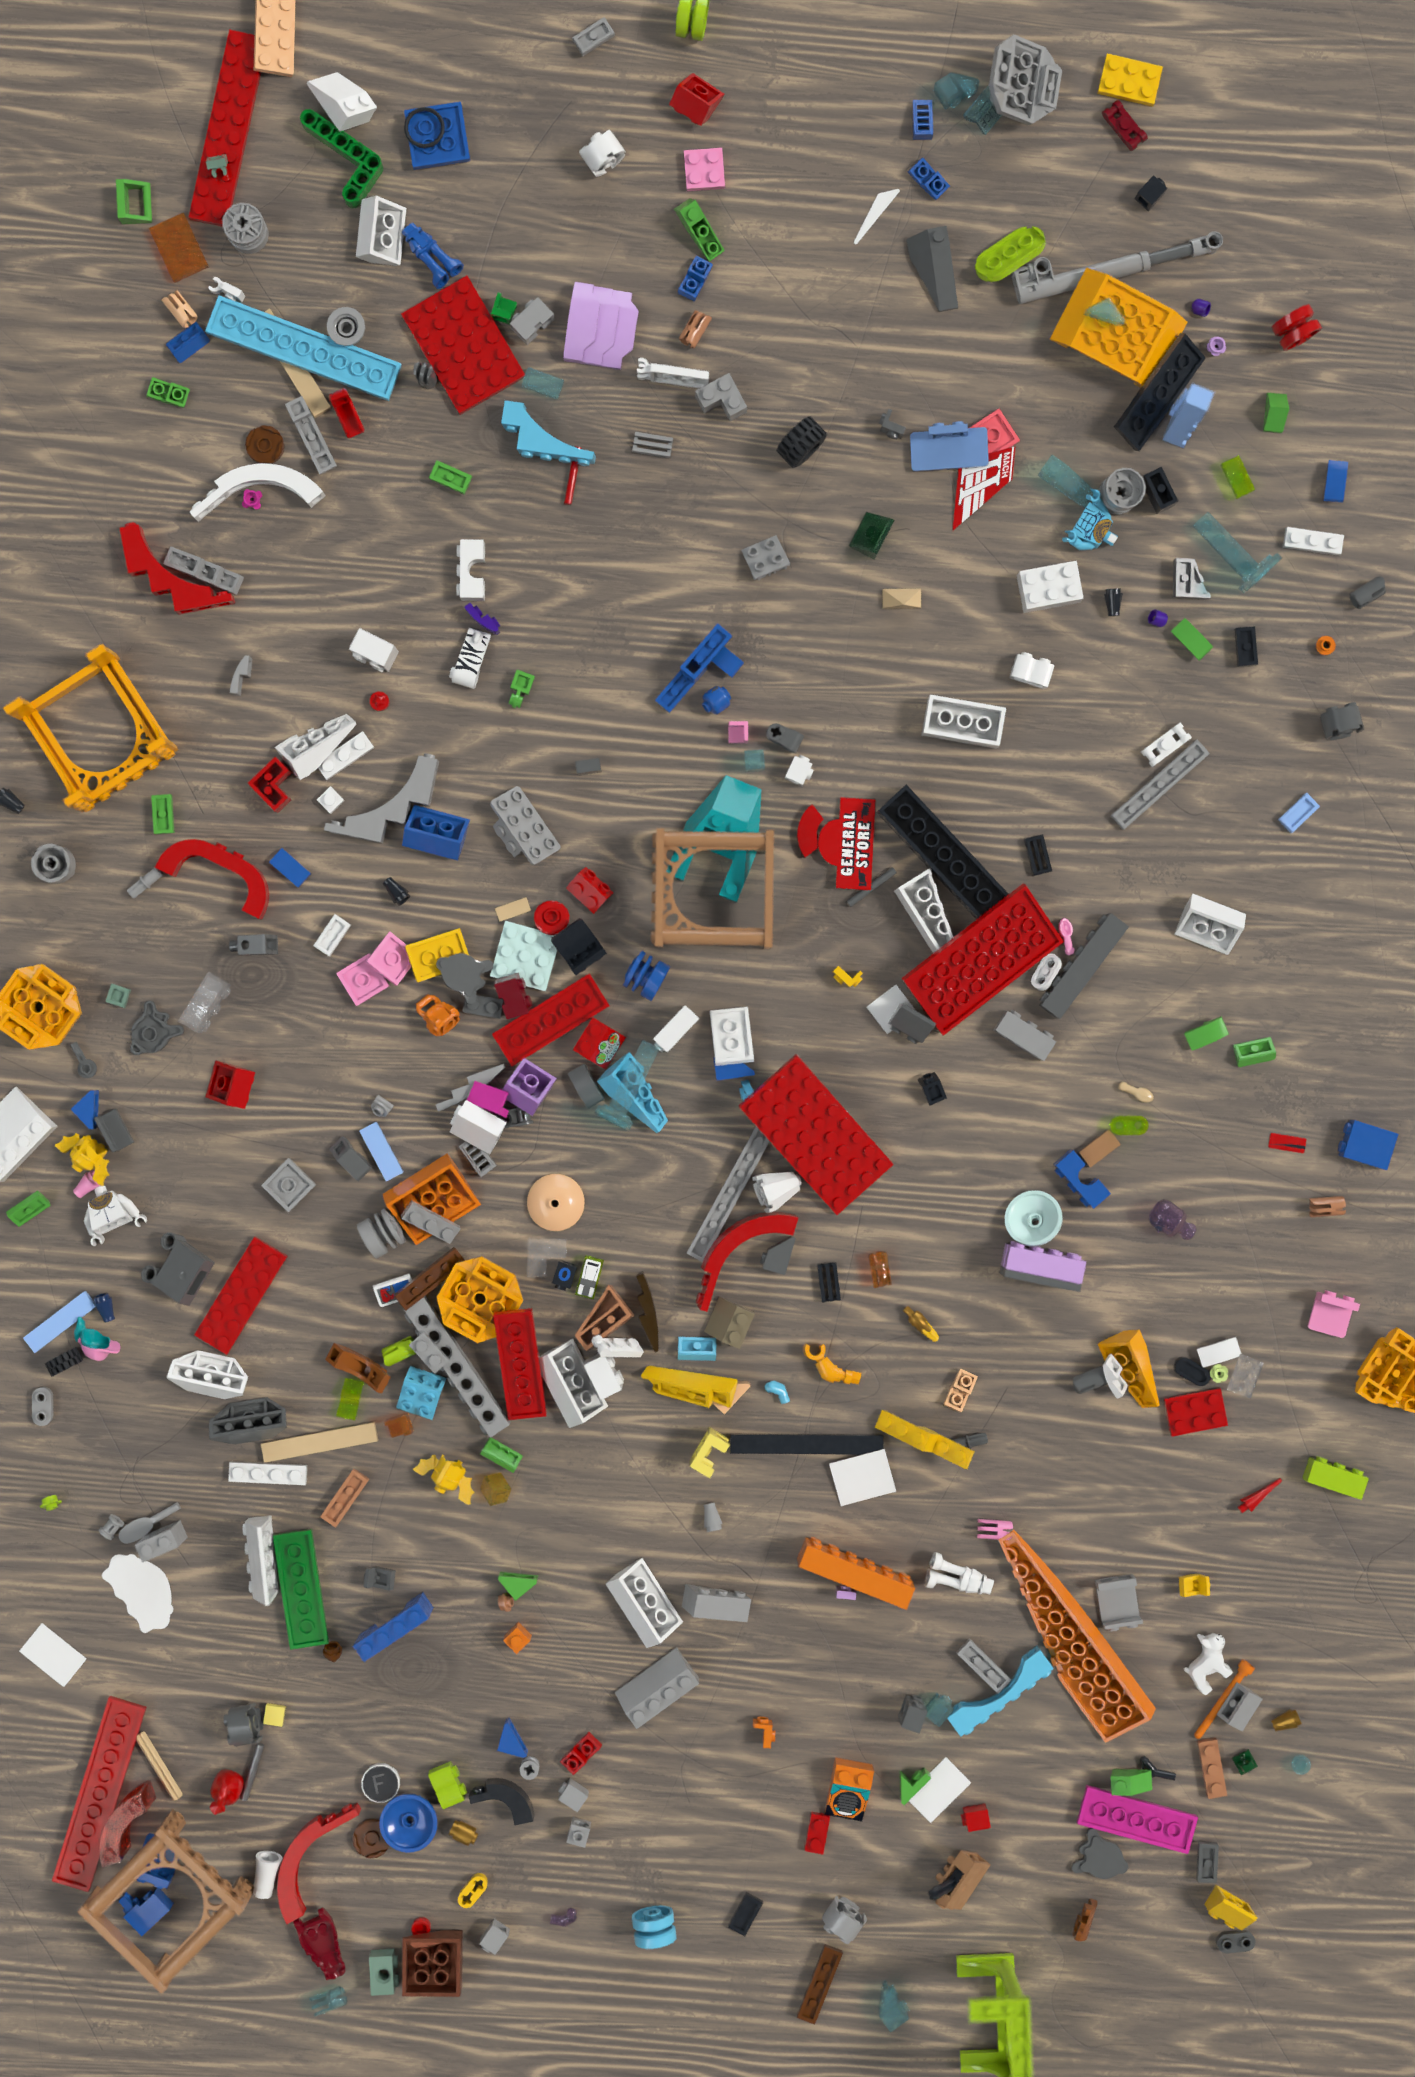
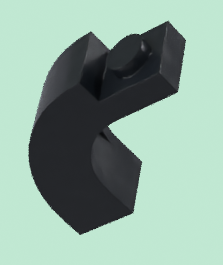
M502 1778L487 1779L486 1787L476 1786L470 1791V1804L493 1799L504 1802L512 1812L515 1826L534 1821L535 1814L530 1798L520 1786L512 1781Z

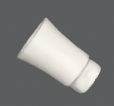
M261 1851L256 1854V1870L253 1884V1894L255 1897L269 1899L272 1896L278 1870L283 1859L280 1854L272 1851Z

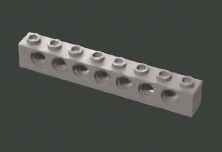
M425 1295L405 1311L404 1316L410 1324L413 1323L417 1328L415 1330L417 1336L424 1331L429 1337L431 1331L439 1333L440 1338L433 1340V1342L440 1349L442 1347L450 1349V1355L447 1356L450 1360L440 1370L442 1372L446 1371L449 1376L447 1379L453 1388L456 1386L460 1392L458 1396L461 1401L469 1405L471 1416L479 1420L481 1423L480 1429L491 1438L509 1426L511 1421L508 1420L507 1415ZM426 1315L429 1318V1323L422 1324L419 1321V1316ZM459 1363L461 1371H453L451 1364ZM462 1380H471L472 1386L469 1388L464 1387ZM476 1394L480 1395L483 1402L475 1403L473 1396ZM487 1410L491 1411L493 1413V1418L486 1419L483 1415V1412Z

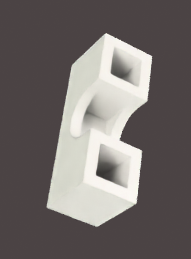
M460 540V545H457V557H460V564H457V576H460V584L456 586L457 595H460L461 601H485L484 579L474 578L470 575L472 565L475 563H485L484 540Z

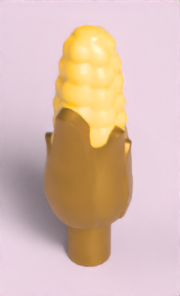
M908 1305L903 1309V1312L909 1317V1323L919 1330L921 1334H924L933 1342L939 1340L937 1332L921 1312H914Z

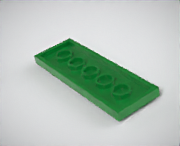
M312 1529L274 1534L273 1540L290 1650L328 1644L329 1637Z

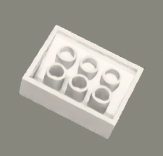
M17 1086L0 1102V1182H4L58 1127Z
M272 1517L248 1518L245 1524H243V1535L247 1537L245 1554L249 1556L247 1573L251 1575L249 1592L253 1594V1599L267 1606L270 1605L279 1593Z

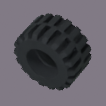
M811 416L806 417L786 434L779 443L776 452L792 468H796L803 464L821 446L827 433Z

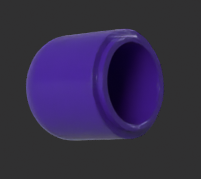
M1196 299L1191 306L1192 312L1202 317H1206L1211 309V303L1202 299Z
M1156 609L1152 610L1148 616L1149 624L1157 627L1165 626L1168 621L1167 614Z

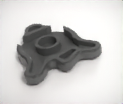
M459 953L447 958H439L436 962V967L440 970L444 984L448 988L461 993L468 1004H474L477 1000L476 991L485 985V981L480 978V975L492 970L493 962L490 960L477 961L467 954Z
M147 1001L144 1004L142 1016L132 1026L130 1051L134 1055L158 1052L168 1044L171 1038L182 1035L184 1028L181 1025H168L167 1021L170 1015L165 1012H159L154 1001Z
M1089 1828L1087 1830V1841L1079 1846V1851L1084 1857L1072 1863L1073 1872H1088L1100 1879H1109L1118 1874L1126 1873L1128 1863L1124 1860L1119 1846L1111 1840L1102 1838L1096 1829Z

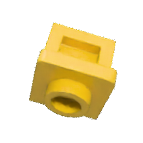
M839 966L832 971L835 974L833 978L841 985L844 983L848 987L852 985L856 987L862 980L860 976L863 973L861 971L853 978Z
M1198 1573L1180 1576V1596L1189 1597L1199 1594L1210 1596L1209 1577Z

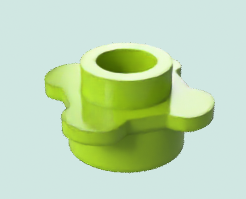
M57 1495L48 1496L41 1500L42 1505H40V1508L51 1511L58 1508L57 1505L61 1504L62 1501H58Z

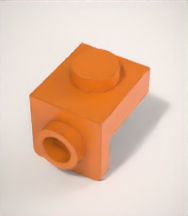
M757 1717V1719H753V1728L764 1729L763 1748L771 1749V1742H775L776 1731L772 1730V1720H769L767 1717Z

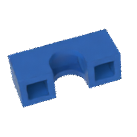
M1070 1149L1053 1164L1056 1167L1054 1171L1061 1179L1065 1177L1069 1182L1067 1186L1073 1193L1078 1192L1081 1196L1079 1200L1086 1208L1090 1206L1094 1209L1111 1194L1097 1178L1088 1184L1080 1182L1078 1174L1086 1164L1074 1150Z

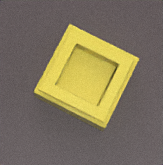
M267 1703L263 1724L282 1727L286 1706Z

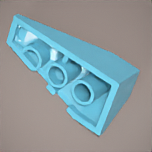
M628 1052L609 1067L597 1082L612 1099L658 1133L668 1120L659 1101L654 1099L650 1091L652 1089L650 1083H646L642 1075L644 1071L641 1065Z

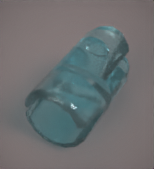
M342 1986L309 1998L310 2002L324 1996L327 1999L312 2005V2010L326 2004L329 2006V2008L313 2013L314 2017L347 2004V1996L337 1998L345 1993Z

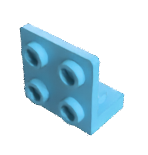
M410 1366L403 1382L397 1408L432 1420L446 1378Z

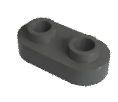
M1248 1930L1221 1932L1216 1938L1217 1947L1225 1954L1250 1951L1256 1943L1253 1934ZM1249 1940L1248 1944H1243V1942ZM1230 1942L1229 1946H1224V1944Z

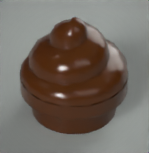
M331 1641L325 1644L323 1655L329 1661L336 1662L342 1654V1647L338 1642Z

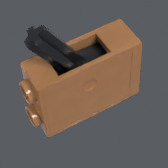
M961 1850L956 1858L952 1855L947 1858L949 1864L944 1867L945 1875L943 1876L941 1873L936 1875L935 1879L939 1884L930 1889L928 1894L929 1898L936 1900L935 1903L942 1909L961 1910L990 1867V1864L977 1852Z

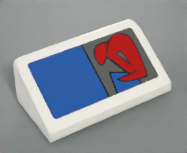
M410 1274L373 1285L380 1307L398 1302L393 1294L412 1280Z

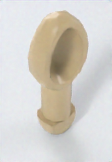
M1120 1082L1118 1085L1119 1090L1134 1095L1140 1102H1151L1154 1099L1153 1094L1146 1088H1135L1126 1082Z

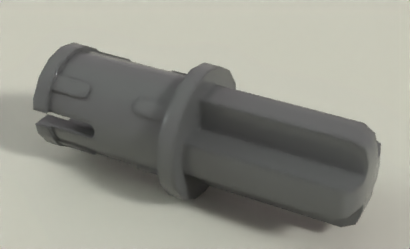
M979 1433L971 1436L965 1435V1437L953 1441L971 1449V1447L987 1444L988 1438L986 1433Z

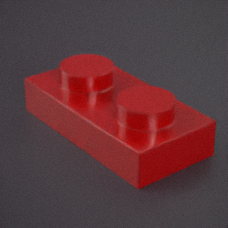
M811 1811L804 1847L805 1852L824 1854L830 1816Z

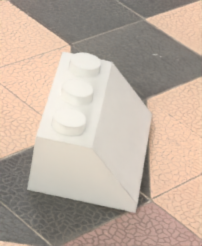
M378 196L362 199L356 257L370 263L399 266L401 263L404 236L402 231L405 226L406 208Z
M1192 894L1183 910L1175 935L1229 955L1244 930L1246 914Z

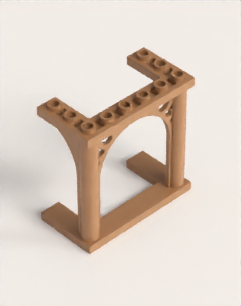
M656 828V833L652 835L653 848H656V853H652V864H656V872H652V884H656V892H652V903H655V911L651 913V923H655V931H651V943L655 944L656 948H663V944L745 945L763 946V949H771L773 935L774 830H766L765 833L665 831L664 828ZM678 847H683L682 850L688 848V852L686 854H682V851ZM673 850L677 852L679 860L671 862L667 858V851ZM704 850H764V928L703 927L689 921L679 911L673 898V880L679 866L689 856ZM664 861H665L668 865H671V866H672V872L667 873V872L665 871V870H668V868H667V866L664 864ZM666 885L670 886L669 891L665 890ZM670 903L672 909L663 915V912L667 909L665 904ZM670 914H677L678 921L672 926L666 925V918ZM681 922L687 924V928L681 927V929H677Z
M173 1809L167 1814L155 1832V1836L102 1889L97 1886L78 1911L161 1994L168 1988L171 1980L236 1914L239 1916L244 1911L254 1891L252 1883L242 1876L236 1880L232 1887L228 1880L222 1879L218 1875L215 1867L209 1866L204 1861V1857L190 1847L186 1839L178 1836L186 1821L181 1813L175 1812ZM167 1849H171L175 1854L172 1862H168L165 1858V1851ZM158 1853L160 1854L159 1857L161 1862L154 1861V1859L158 1858ZM179 1858L181 1859L182 1862L185 1863L184 1865H181V1864L178 1862V1859H179ZM161 1867L175 1868L189 1875L198 1885L204 1903L203 1916L195 1931L170 1956L165 1953L157 1965H155L103 1913L145 1872ZM205 1886H209L212 1891H207ZM217 1895L222 1899V1902L211 1904L208 1898ZM209 1909L218 1910L216 1913L213 1911L212 1915L208 1913Z

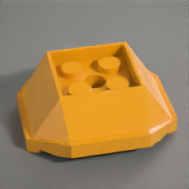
M44 964L16 969L0 992V1030L28 1050L60 1045L82 1014L76 987ZM38 1002H41L43 1005L41 1012L36 1010Z
M480 1256L455 1263L437 1296L443 1324L479 1343L496 1337L493 1313L497 1311L518 1310L523 1302V1297L515 1274ZM476 1294H483L486 1298L485 1302H477Z

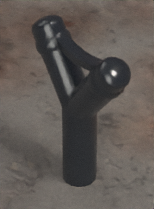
M1146 1756L1141 1757L1142 1770H1144V1766L1151 1770L1152 1778L1160 1777L1175 1781L1176 1773L1157 1769Z

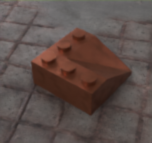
M441 1930L403 1937L402 1996L460 1997L462 1991L463 1930Z

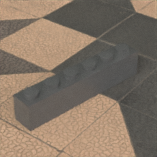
M1112 913L1101 916L1097 922L1099 926L1095 931L1091 930L1085 938L1087 942L1084 946L1080 945L1074 952L1076 957L1072 962L1069 960L1063 967L1064 973L1061 977L1057 976L1051 984L1053 986L1049 992L1045 991L1039 999L1041 1001L1039 1006L1056 1019H1061L1129 928L1128 925Z

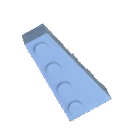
M1194 384L1188 389L1185 388L1183 394L1180 395L1179 399L1176 400L1170 409L1169 415L1171 419L1162 440L1184 448L1187 440L1192 435L1190 433L1195 431L1198 423H1200L1207 412L1214 392Z

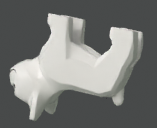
M1211 1633L1207 1636L1198 1634L1197 1637L1203 1648L1202 1653L1188 1668H1184V1671L1194 1681L1197 1689L1204 1695L1212 1691L1210 1684L1206 1681V1675L1218 1672L1223 1677L1228 1678L1233 1673L1229 1665L1224 1663L1222 1649L1225 1645V1639L1221 1634Z

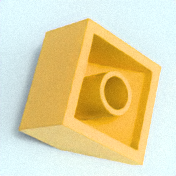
M1215 1885L1204 1904L1210 1916L1215 1919L1221 1918L1232 1929L1236 1927L1243 1930L1257 1920L1256 1914L1247 1902Z

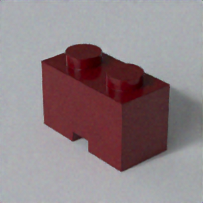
M519 972L498 978L494 986L498 997H503L505 1004H502L506 1019L528 1014L532 1001L530 996L526 995V984L523 977L520 978Z

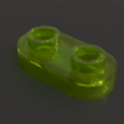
M1115 1116L1109 1123L1111 1132L1116 1135H1142L1146 1133L1149 1127L1147 1119L1143 1116ZM1139 1121L1141 1126L1136 1129L1135 1123ZM1117 1122L1122 1124L1120 1129H1117L1115 1126Z

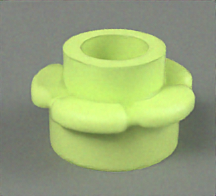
M1216 1364L1211 1368L1210 1377L1213 1378L1214 1382L1220 1383L1227 1380V1367Z

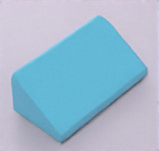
M678 1337V1360L715 1361L716 1338Z

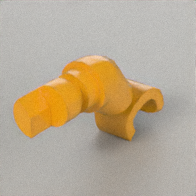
M806 1343L804 1344V1355L808 1359L816 1360L817 1370L825 1381L834 1383V1381L840 1382L841 1380L844 1384L848 1385L850 1383L859 1384L862 1373L851 1370L843 1371L842 1368L834 1365L827 1356L824 1357V1344L819 1345V1353L817 1355H812L809 1351L810 1346Z

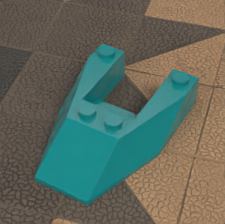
M726 775L687 820L683 832L759 833L762 789ZM678 847L682 851V854H686L688 852V848L682 850L683 847ZM708 850L733 860L719 896L737 903L758 850ZM675 851L670 860L671 862L679 860V855ZM694 854L689 856L679 866L674 876L675 879L684 881ZM668 865L667 873L672 872L671 865Z

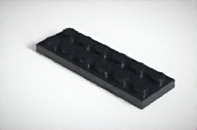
M1186 333L1178 335L1114 425V428L1135 451L1142 449L1206 359Z

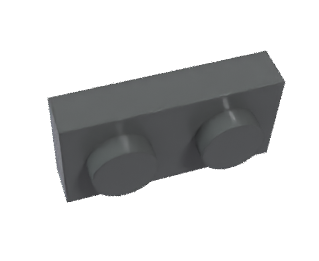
M476 995L477 1000L474 1004H468L464 1000L462 1012L501 1019L504 1000Z
M1198 1842L1197 1882L1217 1883L1219 1849L1217 1842Z

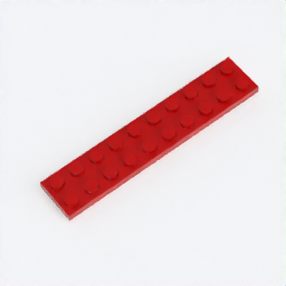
M229 29L189 212V219L223 227V217L226 211L233 205L261 72L254 71L255 35ZM226 154L228 160L226 166L227 175L224 176L223 170L218 168L216 169L217 177L214 178L212 169L207 168L206 159Z
M113 1696L108 1698L52 1878L53 1882L85 1892L90 1891L133 1754L136 1738L146 1712V1706Z

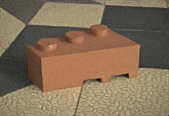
M608 1285L591 1313L575 1334V1337L586 1351H590L594 1348L592 1339L595 1336L601 1335L602 1338H607L635 1315L614 1287Z

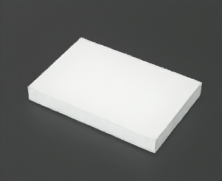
M748 1007L711 1010L710 1019L716 1066L754 1062Z

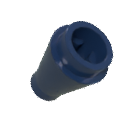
M108 1293L95 1296L93 1304L104 1323L114 1320L112 1296H109Z

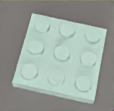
M505 921L490 976L501 978L519 972L520 978L523 977L526 986L546 991L557 949L551 942V938L555 935H546L537 929Z

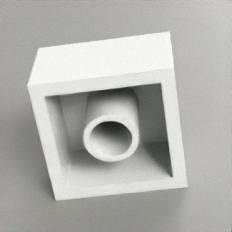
M360 628L349 648L356 660L364 664L367 661L372 668L383 672V670L390 671L399 652L394 645Z
M598 1353L586 1359L584 1367L602 1400L622 1390L624 1378L620 1370L616 1371L614 1367L616 1363L614 1357H601Z

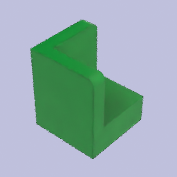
M498 292L491 312L493 320L510 325L517 302L503 298L502 293Z

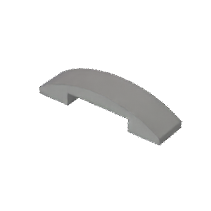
M303 396L286 403L285 406L319 474L321 475L337 467Z

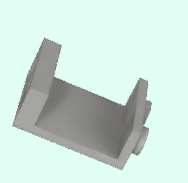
M1133 1574L1095 1580L1101 1623L1105 1630L1117 1631L1119 1627L1136 1628L1138 1624H1143V1620L1139 1616L1135 1590L1137 1581Z

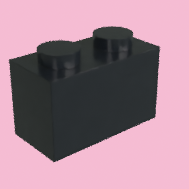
M1162 467L1143 476L1146 485L1145 492L1156 514L1176 505L1178 499Z

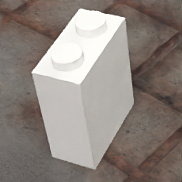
M684 1006L654 1038L656 1041L654 1046L661 1052L664 1050L668 1052L699 1018L688 1007Z
M466 1100L463 1106L458 1105L450 1122L452 1125L450 1133L491 1154L507 1122Z

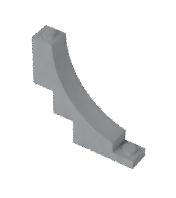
M424 753V756L418 755L411 777L393 799L370 812L347 816L345 826H342V822L331 820V824L325 823L324 831L383 843L388 821L406 825L411 803L430 806L439 761L435 759V755Z

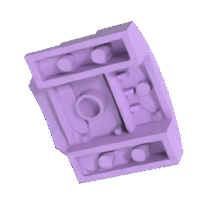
M575 282L566 331L564 361L621 370L622 358L633 350L639 313L638 309L631 302L632 293Z

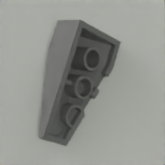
M947 227L927 229L908 238L906 241L910 260L927 287L928 293L938 311L958 309Z

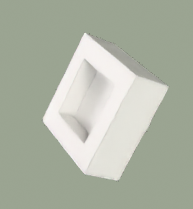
M331 786L317 799L330 814L345 801Z

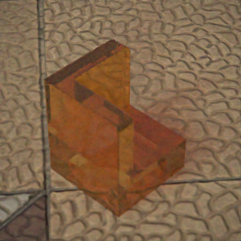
M409 1413L386 1419L384 1422L385 1426L388 1425L392 1438L403 1434L407 1436L414 1431Z

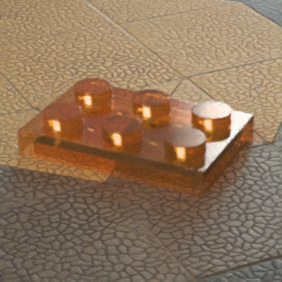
M184 212L149 228L174 283L209 267Z

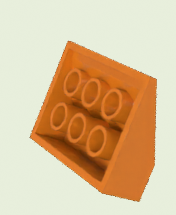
M448 1153L383 1193L386 1206L415 1245L426 1240L432 1234L401 1218V1214L411 1200L452 1222L481 1205Z

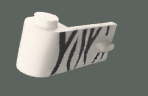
M472 628L468 629L455 667L452 666L449 678H452V683L475 689L491 634Z

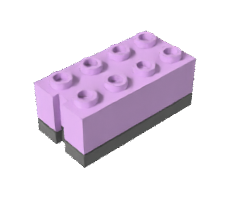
M1011 1241L1010 1244L1005 1243L1001 1262L1002 1266L999 1273L1007 1278L1080 1292L1086 1261L1081 1259L1082 1256L1075 1253L1067 1252V1255H1062L1063 1252L1048 1248L1047 1252L1040 1246H1029L1027 1248L1024 1244Z

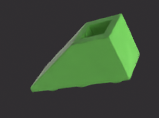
M689 198L674 209L681 223L709 262L725 251L695 199Z

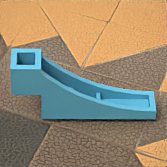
M504 402L501 424L508 432L516 433L519 430L517 450L522 457L533 458V456H539L540 459L551 461L553 458L559 459L562 463L577 461L582 466L595 464L596 456L594 452L570 446L551 436L526 412L524 403Z

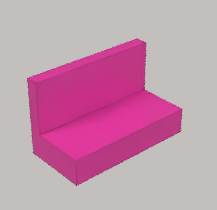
M474 1081L467 1101L485 1111L504 1118L507 1117L509 1112L503 1108L509 1094L508 1092Z

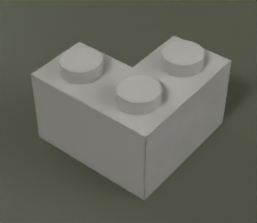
M730 373L695 390V398L704 414L720 405L729 421L747 413V405Z

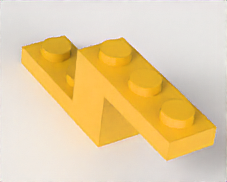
M886 1410L881 1411L875 1428L923 1452L934 1453L964 1469H968L975 1452L927 1427L916 1426Z

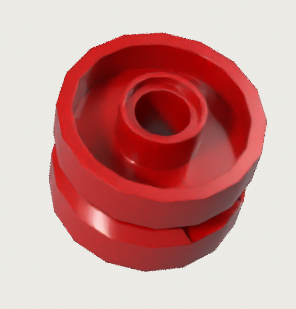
M1310 304L1292 311L1272 325L1271 328L1275 336H1283L1279 342L1283 351H1288L1303 344L1322 330V326L1317 319L1310 320L1314 314Z

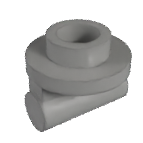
M380 1095L371 1104L372 1112L379 1117H386L394 1107L393 1104Z

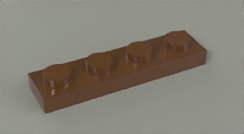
M453 1247L393 1294V1296L403 1309L407 1311L446 1280L455 1263L465 1261L464 1258Z
M824 1944L798 2010L797 2018L815 2025L843 1955L842 1950Z

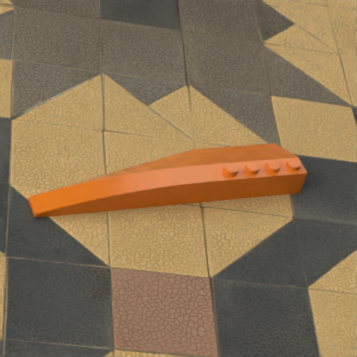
M1015 1530L998 1539L1007 1561L1010 1562L1013 1568V1575L1021 1586L1020 1591L1027 1600V1607L1037 1630L1042 1634L1044 1646L1049 1650L1053 1666H1056L1059 1680L1106 1743L1150 1721L1156 1710L1155 1706L1089 1616L1056 1575Z

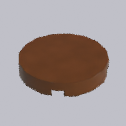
M262 425L256 429L254 428L246 437L245 446L247 453L258 464H273L283 455L285 447L283 437L278 430L271 426Z
M366 1819L354 1831L352 1838L353 1846L356 1852L360 1855L362 1854L365 1858H378L389 1848V1845L382 1837L379 1825L380 1820Z

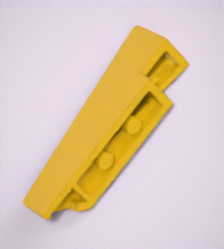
M647 1366L641 1374L643 1379H647L653 1384L652 1389L657 1394L710 1408L712 1401L730 1408L738 1380L733 1378L655 1366Z

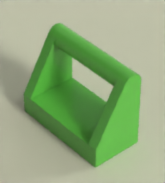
M116 179L117 212L120 222L122 224L152 223L150 183ZM143 189L144 216L131 215L129 213L128 190Z

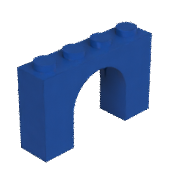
M424 1592L408 1601L404 1609L380 1627L374 1624L360 1633L353 1647L363 1662H365L428 1620L434 1607Z

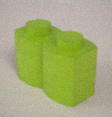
M450 1761L429 1770L428 1775L442 1809L465 1800L467 1790L464 1783H460L458 1779L460 1774L456 1765L453 1766Z

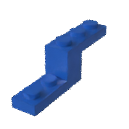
M717 623L681 665L678 674L655 699V702L670 714L706 672L707 666L728 643L732 635Z

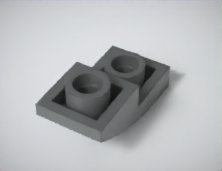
M585 1064L568 1073L574 1087L588 1109L605 1099Z

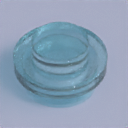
M1297 1755L1292 1759L1291 1766L1294 1772L1303 1775L1310 1770L1311 1762L1305 1755Z

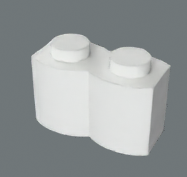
M1026 652L1017 654L1009 678L1042 689L1048 688L1054 665L1050 664L1051 661L1045 658L1036 660L1032 658L1033 655Z

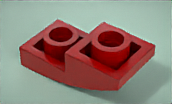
M588 1732L560 1760V1763L574 1775L587 1763L588 1759L601 1749L602 1744Z

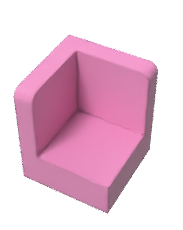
M729 721L728 744L748 743V721Z

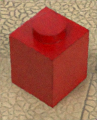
M985 1803L963 1807L964 1814H961L962 1825L967 1827L968 1832L991 1828L988 1809Z

